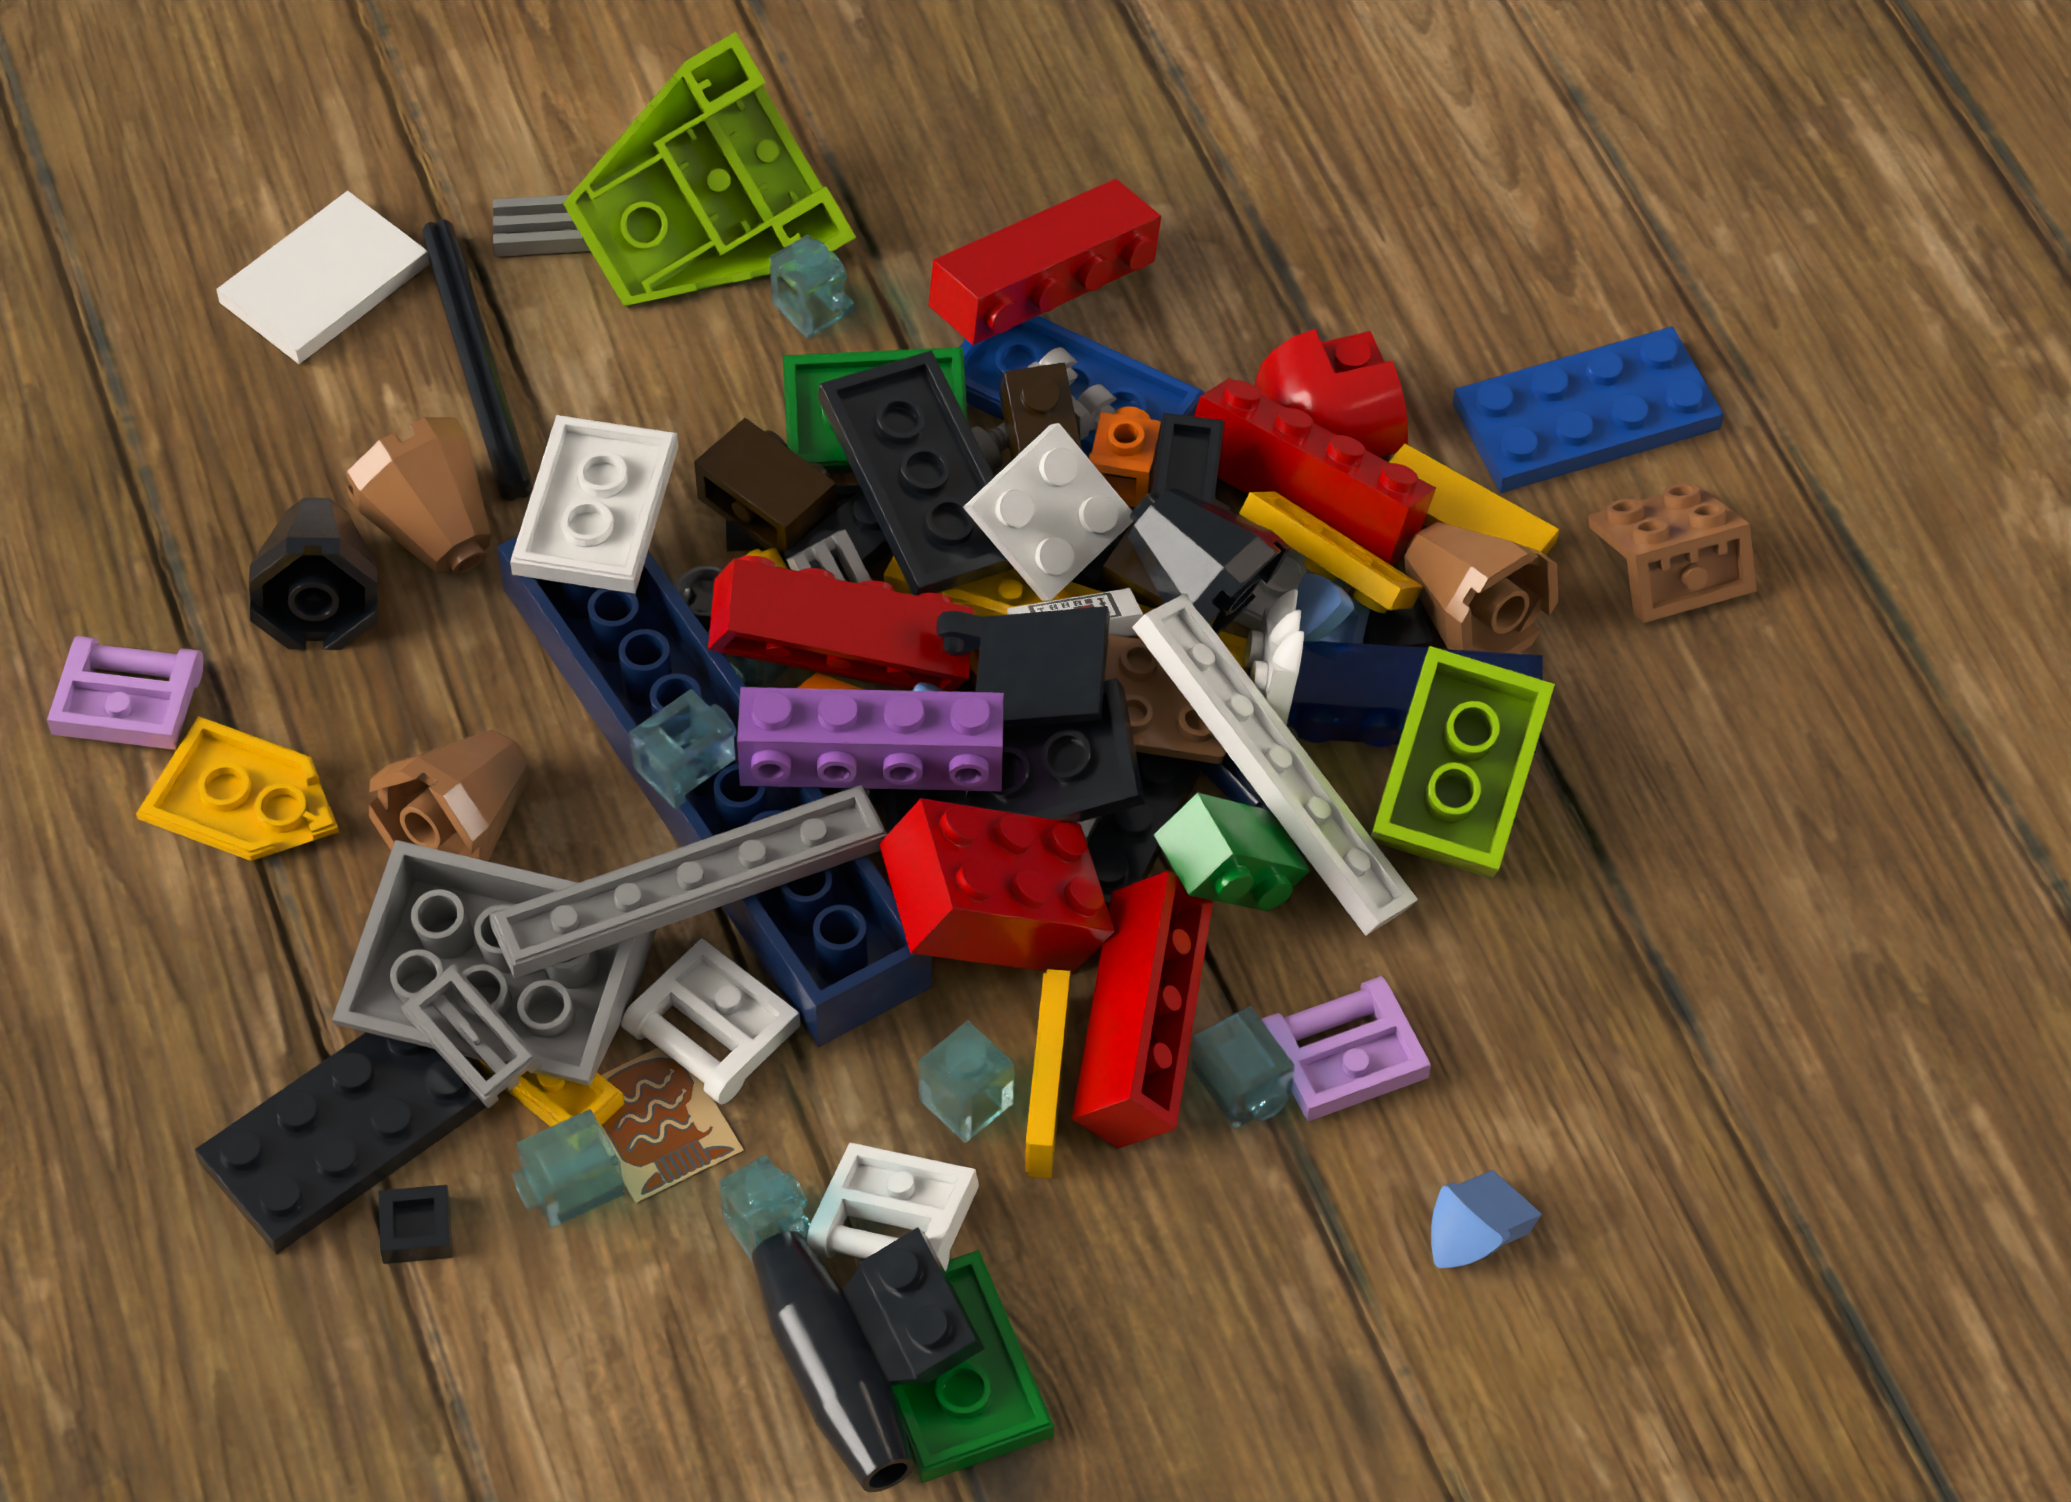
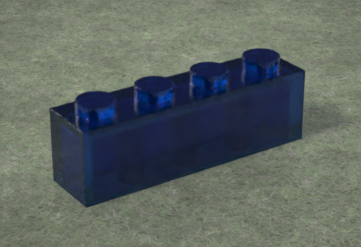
M1303 641L1299 673L1287 720L1290 732L1295 738H1301L1313 743L1333 740L1364 742L1376 747L1392 744L1398 745L1429 648ZM1441 649L1543 680V655Z

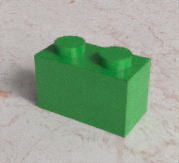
M1196 793L1154 834L1188 895L1268 911L1285 902L1291 896L1293 887L1311 871L1287 831L1270 810L1201 793Z

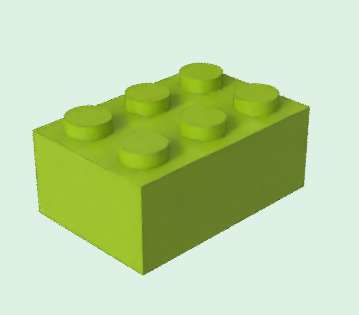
M1429 646L1370 835L1373 841L1380 845L1493 879L1501 865L1555 684Z

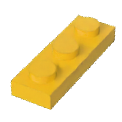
M1275 491L1250 492L1239 512L1241 516L1249 521L1272 530L1291 548L1304 555L1306 558L1303 565L1311 572L1323 576L1330 581H1336L1338 577L1355 588L1353 597L1364 606L1376 612L1386 613L1387 610L1412 608L1423 589V585Z

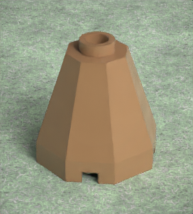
M424 417L410 424L415 433L414 436L401 442L394 432L378 440L347 471V479L351 486H347V494L360 514L436 573L453 571L454 574L460 575L474 569L485 559L486 554L484 550L490 546L491 533L467 434L456 418Z
M1436 522L1420 530L1412 537L1404 555L1406 575L1423 585V589L1418 597L1447 649L1455 654L1497 667L1534 643L1541 631L1533 624L1541 610L1550 616L1559 601L1557 563L1541 551L1512 541Z
M489 730L386 765L370 779L369 792L378 790V797L369 804V818L391 851L395 840L488 861L527 783L528 763L525 760V754L514 739L501 735L495 730Z

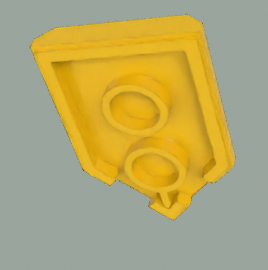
M200 716L197 717L136 813L137 819L249 861L339 833L331 807H329L318 773L310 756Z

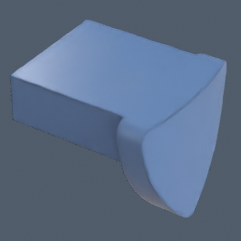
M1316 574L1304 575L1297 588L1296 610H1301L1299 631H1304L1303 648L1305 647L1338 668L1357 666L1370 608L1349 596L1341 587L1327 578Z
M1494 1170L1460 1184L1454 1182L1447 1184L1439 1192L1432 1217L1431 1247L1434 1264L1438 1268H1452L1471 1264L1496 1252L1503 1245L1528 1235L1542 1213Z

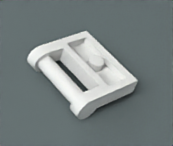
M701 938L628 1007L621 1020V1026L638 1040L647 1038L704 1083V1092L717 1103L725 1104L739 1092L745 1079L800 1027L799 1012ZM673 1005L732 1052L722 1062L718 1061L663 1018L662 1015Z
M849 1143L812 1219L808 1230L807 1243L815 1254L832 1258L835 1253H841L866 1259L899 1238L845 1227L843 1224L847 1216L911 1230L919 1227L922 1232H925L946 1272L950 1249L979 1187L976 1169Z

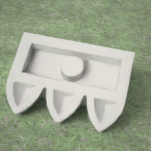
M1297 589L1290 590L1282 595L1270 609H1264L1260 631L1250 630L1248 634L1244 659L1245 667L1251 668L1250 679L1285 725H1287L1299 673L1304 641V631H1299L1301 610H1296Z

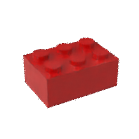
M920 798L879 843L911 954L1047 972V969L1070 971V975H1072L1115 932L1088 845L1079 823Z

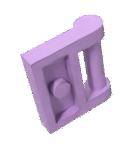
M76 636L72 642L47 718L51 735L176 750L194 687H198L202 678V651L181 648L178 654L99 645L97 638ZM100 669L170 679L169 681L96 673L95 671Z
M1382 976L1362 982L1361 990L1284 1018L1280 1013H1275L1258 1021L1262 1042L1267 1052L1274 1056L1307 1122L1429 1078L1431 1063L1391 988ZM1368 1015L1376 1020L1299 1048L1296 1042Z

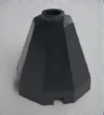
M1177 488L1169 489L1162 495L1156 490L1151 491L1130 514V519L1135 524L1128 537L1164 604L1186 594L1192 605L1217 635L1249 606L1256 597L1253 591L1259 585L1261 579L1267 584L1278 572L1291 549L1272 530Z
M303 498L284 513L250 564V621L287 649L306 650L307 641H324L323 650H341L378 623V566L346 510L330 498Z

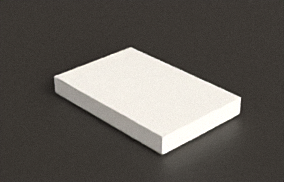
M346 191L216 290L219 303L295 362L301 364L426 268L430 261L428 251L352 193Z
M556 415L511 557L512 575L636 594L679 447L677 433Z

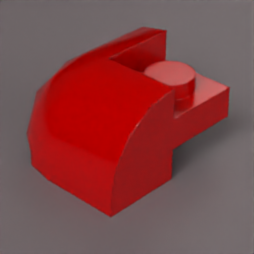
M1315 328L1293 336L1276 347L1261 363L1255 379V386L1261 391L1263 396L1286 408H1295L1307 413L1314 423L1336 435H1344L1358 440L1364 445L1366 451L1379 458L1396 454L1404 444L1408 445V420L1400 379L1393 360L1384 362L1371 331L1321 342Z

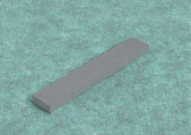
M862 785L490 913L491 928L514 979L880 851L879 843L887 836V833Z

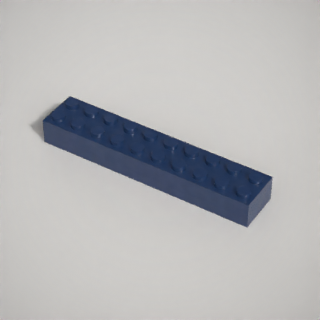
M518 536L497 546L504 591L680 847L825 798L818 787L740 786L737 736L740 688L746 686L722 653L708 650L709 634L649 551L645 559L636 594L512 575L510 561ZM867 855L722 906L786 1001L799 1012L800 1021L818 1047L932 988V956L910 953L893 891Z

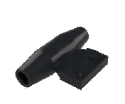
M917 1227L859 1262L860 1267L843 1290L799 1232L785 1231L765 1239L754 1249L751 1257L774 1339L816 1426L863 1490L878 1492L895 1486L909 1476L914 1469V1461L892 1386L916 1383L926 1385L985 1349L928 1237Z

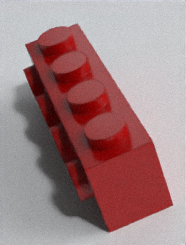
M1115 178L933 259L928 306L972 345H975L1155 262L1161 215Z
M1228 378L1200 396L1194 417L1224 421L1217 478L1248 495L1250 492H1277L1391 566L1404 557L1410 540L1423 526L1436 487L1419 479L1417 474L1409 467L1397 463H1389L1366 451L1364 445L1358 440L1344 435H1336L1317 425L1307 413L1295 408H1286L1263 396L1261 391L1251 383Z
M743 556L738 559L734 558L714 579L708 650L911 691L918 683L925 682L935 684L946 692H953L969 679L971 652L959 656L947 654L943 647L944 638L938 637L936 632L937 619L941 613L946 611L974 614V607L954 604L953 599L944 594L923 593L916 596L896 592L892 585L882 581L853 583L835 579V575L832 572L824 569L806 568L795 571L776 567L775 563L766 557Z
M1169 870L1116 890L1111 894L1109 914L1115 932L1102 945L1072 1120L1117 1149L1176 1130L1213 901L1188 895L1178 876Z

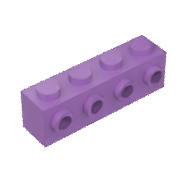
M741 687L737 736L740 786L854 788L862 785L863 788L1001 791L1004 693Z

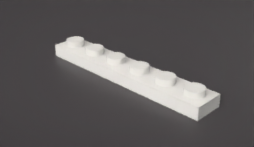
M1183 594L1145 613L1132 628L1364 935L1367 936L1411 907L1418 900L1208 622L1192 605L1188 596Z

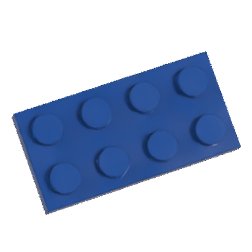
M1673 326L1454 389L1452 403L1500 493L1715 431L1721 428L1723 419L1721 408Z

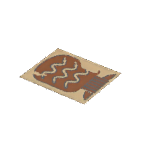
M656 1048L601 1075L623 1093L624 1105L594 1133L635 1203L744 1151L715 1101L704 1092V1083L661 1049Z

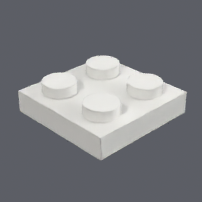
M1059 423L1049 425L963 506L1042 601H1051L1133 522L1130 519L1132 510Z

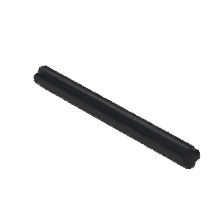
M441 219L437 223L428 222L422 229L424 244L428 251L429 261L500 495L508 501H513L518 497L526 498L533 489L531 476L453 224L446 219Z

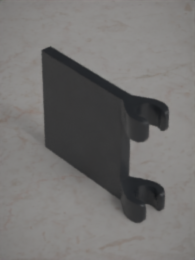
M1107 606L985 617L960 611H946L939 615L936 632L938 637L944 638L943 647L947 654L951 656L965 655L980 647L976 692L1004 693L1003 728L1102 719L1110 612Z

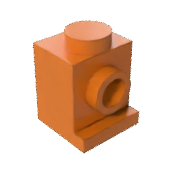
M1126 406L1119 408L1115 414L1100 412L1089 460L1123 501L1130 507H1136L1152 490L1161 421L1151 420L1148 413L1140 408ZM1105 473H1106V474L1119 475V476H1125V477H1132V478H1136V480H1134V479H1128V478L1115 477V476H1108V475H1105Z

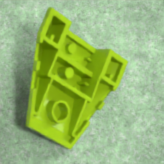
M736 31L686 60L562 203L623 306L805 268L856 238L827 186L822 187L765 90L763 85L766 82Z

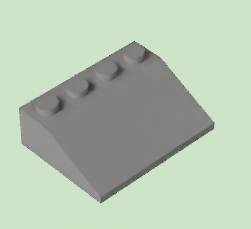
M395 840L332 1021L334 1025L435 1049L405 1016L401 1006L454 964L538 1057L541 1066L533 1073L590 1086L638 989L657 929L514 979L491 928L489 914L577 884L578 882ZM452 986L443 993L448 1001L506 1065L515 1058ZM431 1003L423 1009L463 1056L481 1060Z

